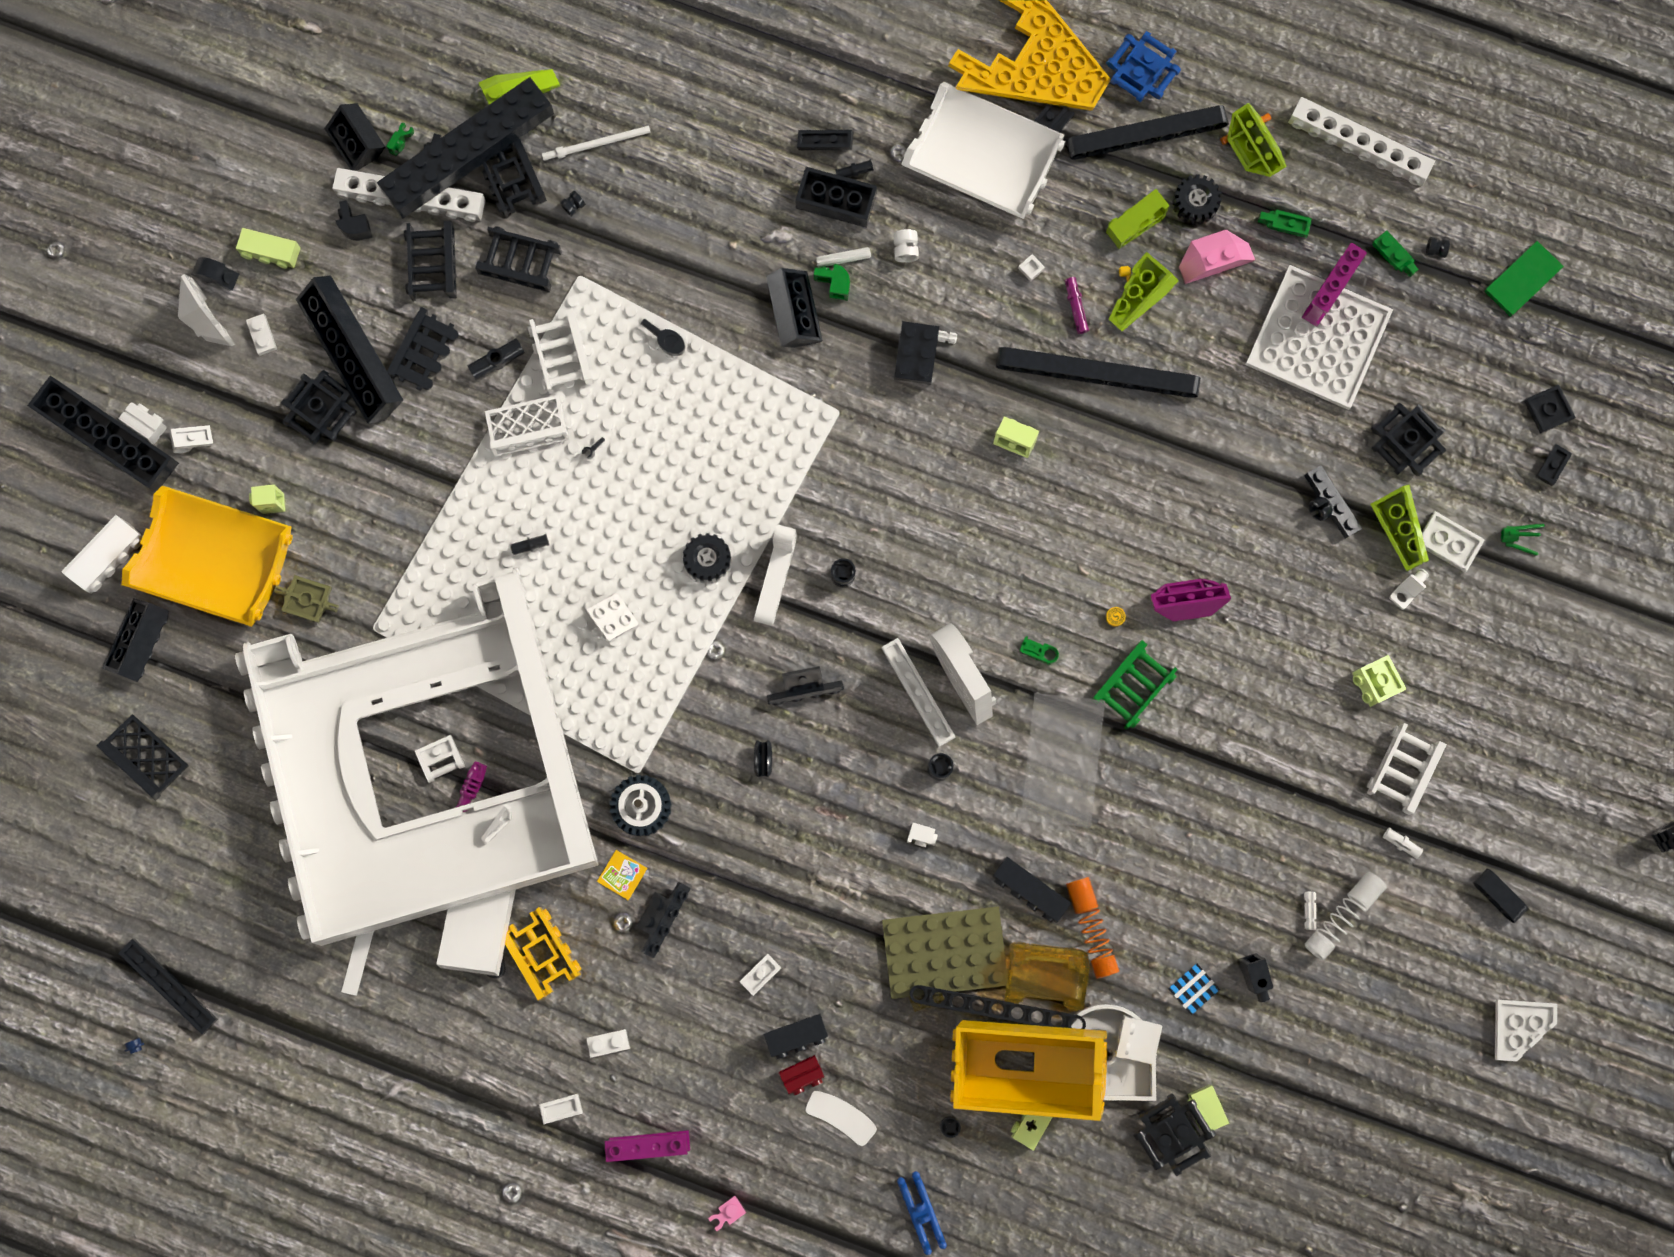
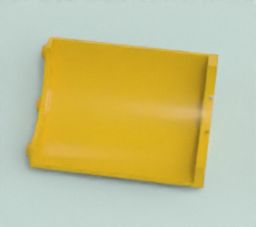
M161 486L153 494L150 517L153 520L150 529L146 528L140 542V545H142L138 554L134 553L130 561L122 569L121 585L252 627L257 620L260 621L262 618L263 610L275 586L280 584V573L288 546L293 539L291 526Z

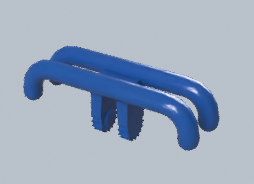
M914 1171L912 1178L922 1201L921 1203L914 1205L903 1177H899L897 1183L924 1254L930 1255L932 1250L922 1224L930 1222L940 1249H945L947 1244L918 1171Z

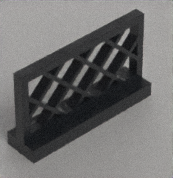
M133 714L105 741L101 740L96 745L155 801L189 767L186 762ZM135 721L138 724V733H127V727ZM127 736H138V746H127ZM141 736H151L152 745L141 746ZM116 737H124L123 747H115L111 742ZM164 748L166 750V758H155V749ZM138 749L137 759L129 760L127 758V750ZM141 749H152V759H141ZM166 761V771L155 772V762ZM169 761H178L182 765L177 771H169ZM141 762H152L151 772H142ZM155 775H165V782L160 787L154 783Z

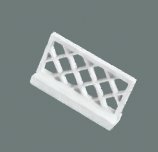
M559 395L485 411L490 444L494 456L569 440ZM556 401L557 407L553 412L546 408L549 403ZM536 406L539 408L535 416L527 412L530 407ZM515 410L521 412L516 420L509 417L510 413ZM543 411L550 414L546 422L538 419ZM500 415L502 419L498 424H495L491 421L490 416ZM524 415L532 419L527 427L519 423ZM555 417L561 421V426L552 427L549 423ZM506 419L513 423L508 431L501 427ZM535 421L543 425L539 431L530 429ZM518 425L524 431L521 435L516 436L512 432ZM498 430L506 433L502 439L495 440L494 435Z

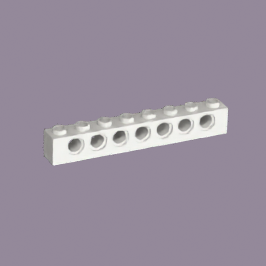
M1303 97L1300 98L1288 122L1294 128L1302 129L1313 137H1319L1329 145H1336L1342 148L1344 152L1352 153L1363 161H1369L1380 169H1386L1392 172L1394 176L1402 177L1413 185L1422 186L1435 163V160ZM1307 117H1311L1314 121H1309ZM1324 125H1328L1331 129H1326ZM1340 133L1346 134L1347 137L1341 136ZM1357 141H1361L1364 145H1359ZM1374 149H1378L1380 153H1376ZM1391 157L1396 158V159H1397V162H1396V161H1393V160L1391 159ZM1407 165L1413 166L1414 170L1410 169Z
M337 168L332 189L339 198H353L363 203L370 201L379 206H384L385 204L392 206L377 184L385 176ZM358 184L357 188L351 189L353 185ZM376 187L374 192H369L371 188ZM447 188L414 212L426 211L431 215L443 214L452 219L460 217L466 221L475 222V220L481 221L486 200L482 193ZM443 201H449L447 205H441ZM461 204H467L465 208H459Z

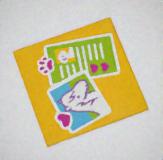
M616 850L597 882L629 900L648 868Z

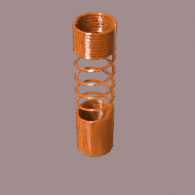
M1090 877L1067 883L1066 887L1075 914L1097 911L1082 918L1078 923L1100 921L1081 931V933L1103 931L1084 941V943L1106 941L1087 951V953L1109 951L1091 960L1092 969L1096 979L1118 973L1120 970L1114 957L1115 955L1104 957L1110 954L1113 949L1092 951L1105 945L1110 940L1099 939L1089 941L1105 933L1106 929L1086 931L1103 922V919L1083 921L1100 912L1099 909H1094L1099 906L1090 883Z

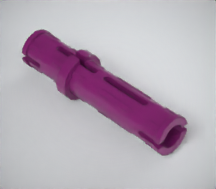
M1070 277L1064 280L1068 293L1067 300L1070 301L1077 334H1084L1089 332L1081 302L1082 294L1079 292L1076 277Z

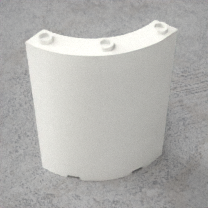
M946 82L940 84L930 107L933 112L931 115L929 114L928 119L925 118L919 130V137L915 138L907 148L901 165L1024 219L1027 214H1031L1034 208L1033 202L1039 190H1044L1048 181L1046 175L1057 151L1061 152L1065 141H1063L1064 134L971 93L957 90L955 86Z

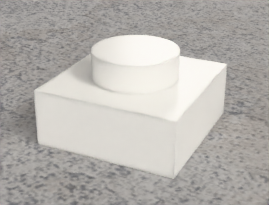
M1032 254L1019 265L1018 269L1031 282L1045 267Z

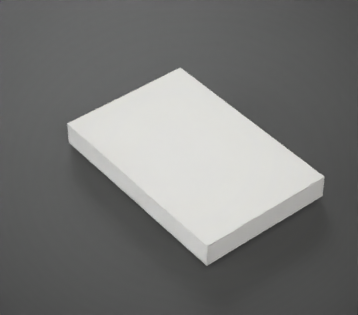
M1436 511L1432 513L1422 531L1426 551L1464 573L1468 571L1485 540Z

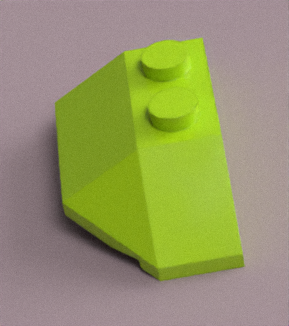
M1250 103L1233 112L1227 140L1244 169L1248 172L1271 177L1286 168L1287 166L1278 145L1264 121Z

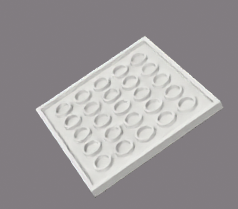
M1289 265L1245 365L1350 410L1393 309L1344 288L1329 312L1326 313L1318 327L1301 317L1325 280Z

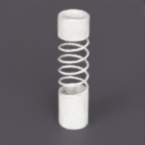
M1371 872L1365 873L1362 879L1356 883L1357 885L1351 889L1352 891L1348 893L1350 899H1343L1346 908L1336 906L1339 915L1330 914L1333 923L1323 921L1327 931L1320 928L1317 929L1310 939L1304 943L1305 947L1320 960H1325L1332 950L1335 949V946L1318 930L1329 934L1336 941L1340 942L1328 930L1325 923L1335 926L1347 935L1335 923L1331 915L1341 918L1353 927L1339 912L1338 908L1340 907L1360 920L1349 909L1345 900L1353 902L1364 912H1367L1370 906L1376 902L1375 900L1387 889L1386 884Z

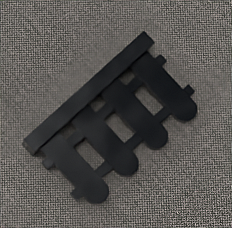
M420 307L387 370L390 378L395 379L396 376H399V381L404 382V380H407L417 385L416 389L419 391L422 388L430 390L433 387V381L428 378L430 372L437 374L442 369L441 364L437 362L438 357H447L450 354L449 347L445 345L447 339L451 341L458 339V331L454 329V324L450 323L448 326L436 320V315L428 316V310ZM422 327H424V328H425L424 332H423V333H420V332H419L420 329H421ZM432 331L443 336L441 341L438 342L428 337L429 332ZM413 343L417 344L414 350L411 349ZM421 347L434 353L432 359L419 353ZM405 359L408 360L406 366L402 365ZM413 363L426 369L423 375L410 369Z

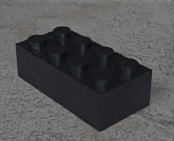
M805 167L795 200L796 209L867 228L877 196V186Z

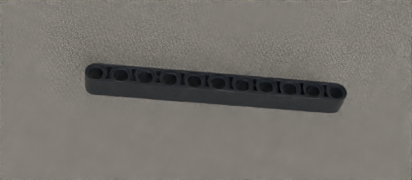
M999 347L996 360V368L1001 370L1188 398L1199 396L1201 377L1191 374L1009 347Z

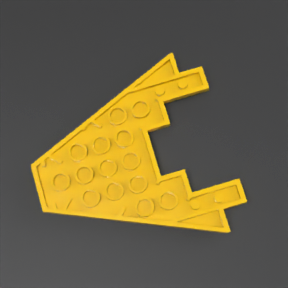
M999 0L1022 13L1015 29L1030 37L1015 62L998 53L989 67L957 49L948 67L963 75L956 86L957 90L1058 106L1062 105L1093 111L1111 80L1047 0Z

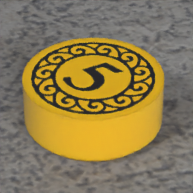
M1112 607L1106 613V621L1113 627H1118L1125 621V612L1120 607Z

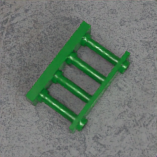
M1143 640L1138 643L1091 699L1096 705L1100 701L1102 703L1105 702L1127 720L1128 723L1123 727L1126 730L1130 726L1134 728L1140 721L1139 715L1165 684L1168 683L1170 685L1177 677L1175 675V672L1178 670L1176 667L1169 672L1146 653L1145 648L1148 644ZM1136 658L1142 659L1164 677V680L1158 687L1134 668L1135 665L1132 663ZM1124 673L1131 674L1152 692L1146 701L1122 682L1123 680L1120 677ZM1112 687L1118 688L1140 707L1134 715H1131L1110 697L1108 692Z

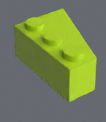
M1155 189L1133 207L1127 209L1119 218L1112 219L1108 223L1109 226L1106 233L1117 248L1121 249L1162 221L1167 213L1169 204L1159 191Z

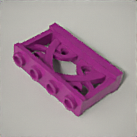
M1350 243L1301 318L1318 327L1367 254L1366 251Z

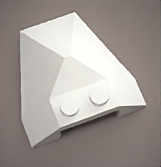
M185 274L182 275L178 307L179 319L192 328L198 337L202 336L206 341L227 346L235 345L226 329L215 319L205 303L207 298L197 282Z

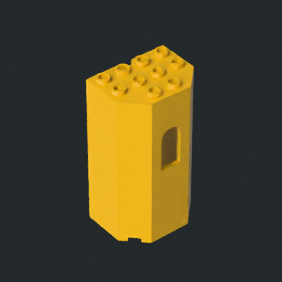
M962 1020L956 1026V1029H953L952 1040L956 1042L955 1049L952 1050V1062H956V1065L951 1072V1082H954V1090H951L950 1102H954L953 1109L1101 1121L1104 1112L1103 1100L1106 1092L1107 1042H1104V1040L1107 1039V1031ZM1001 1050L1035 1052L1034 1071L1002 1069L996 1064L995 1056Z

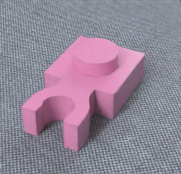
M733 1196L718 1207L720 1210L719 1214H713L708 1219L710 1222L715 1218L720 1221V1224L715 1227V1230L718 1231L722 1228L725 1221L730 1225L743 1216L746 1211L737 1197Z

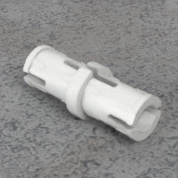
M1390 827L1383 835V838L1396 845L1398 850L1407 852L1415 859H1418L1423 852V848H1420L1409 841L1407 836L1403 837Z

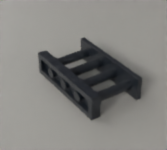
M444 221V228H441V230L414 231L411 224L406 223L407 230H404V240L407 241L408 283L405 284L406 294L410 296L412 301H416V292L444 291L449 298H457L455 228L452 221ZM437 237L444 239V245L440 248L414 249V239ZM442 255L445 257V263H442V265L415 267L416 256ZM415 274H446V281H443V283L418 285L415 283Z
M494 226V228L488 227L489 236L493 238L486 261H477L475 267L477 273L550 293L552 285L547 278L553 254L561 255L562 253L560 245L552 240L546 242L507 232L498 226ZM500 239L511 242L504 265L501 267L493 264ZM521 244L528 246L522 270L518 272L512 270L511 265L517 246ZM535 250H544L546 254L540 274L537 276L530 275L529 269Z

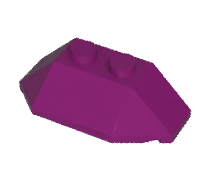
M1202 578L1164 584L1155 593L1151 594V600L1155 612L1174 622L1212 616L1231 601V596L1227 584H1219Z

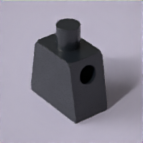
M1257 953L1239 958L1238 962L1248 990L1257 995L1258 1002L1270 1000L1268 990L1273 989V983L1266 959Z

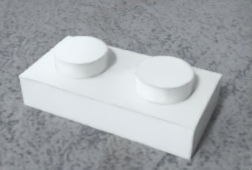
M261 314L247 319L246 322L258 355L261 356L277 350L266 316Z
M767 954L740 983L754 996L781 967Z
M626 1029L587 1038L590 1058L630 1049Z

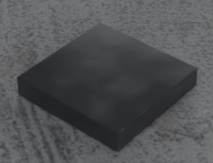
M1556 385L1523 400L1540 434L1576 418L1560 385Z

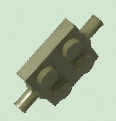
M294 575L292 583L287 589L278 585L274 589V593L284 596L282 612L316 623L320 622L322 614L326 609L336 613L339 605L329 602L331 586Z

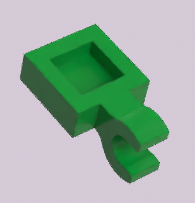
M405 123L400 124L398 132H394L386 145L389 153L395 157L399 152L403 151L405 147L404 139L414 134L413 127H410L409 131H404L406 128Z

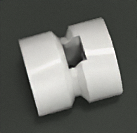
M904 229L894 232V245L897 246L894 249L895 260L902 263L918 260L919 251L918 246H916L918 244L917 231Z

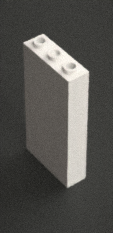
M516 889L448 909L436 965L443 969L499 976Z

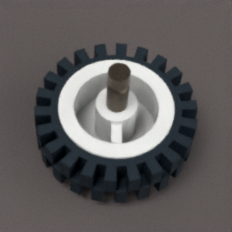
M647 775L628 777V779L621 781L619 786H616L614 793L611 795L610 813L613 820L620 829L630 835L641 837L656 833L664 827L663 825L668 821V817L671 814L672 804L667 789L657 779Z

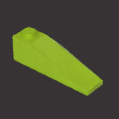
M553 69L494 75L478 82L488 105L529 77L532 78L542 93L560 87Z
M1148 252L1134 265L1131 271L1132 275L1124 286L1123 294L1117 300L1108 319L1121 331L1125 330L1167 295L1179 281Z

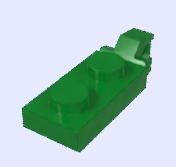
M1280 210L1270 211V213L1261 211L1258 217V222L1267 225V228H1271V230L1304 238L1308 237L1312 220L1309 217Z
M1388 230L1372 242V245L1396 271H1404L1411 277L1419 270L1413 263L1414 259Z

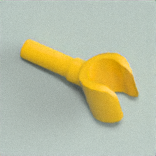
M1121 266L1119 268L1120 277H1126L1127 282L1131 277V268L1129 266Z

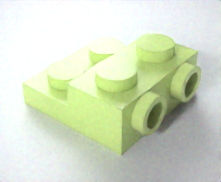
M1389 655L1352 672L1354 684L1360 687L1363 693L1362 699L1370 707L1406 690Z

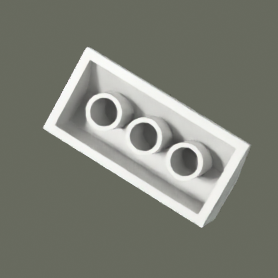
M115 515L61 572L82 589L92 594L101 588L102 582L106 578L111 577L115 573V569L119 564L124 563L129 558V554L133 550L141 546L140 542L143 536L128 522Z

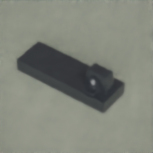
M798 130L797 149L852 150L854 132L853 130Z

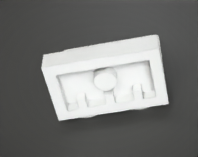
M1123 1016L1114 1055L1119 1058H1128L1153 1065L1162 1025Z

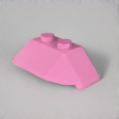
M1223 230L1191 241L1179 266V270L1184 283L1187 284L1253 262L1255 258L1249 243L1228 230Z

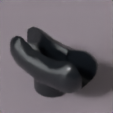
M757 740L754 745V773L757 777H769L772 773V745L769 740L766 742Z

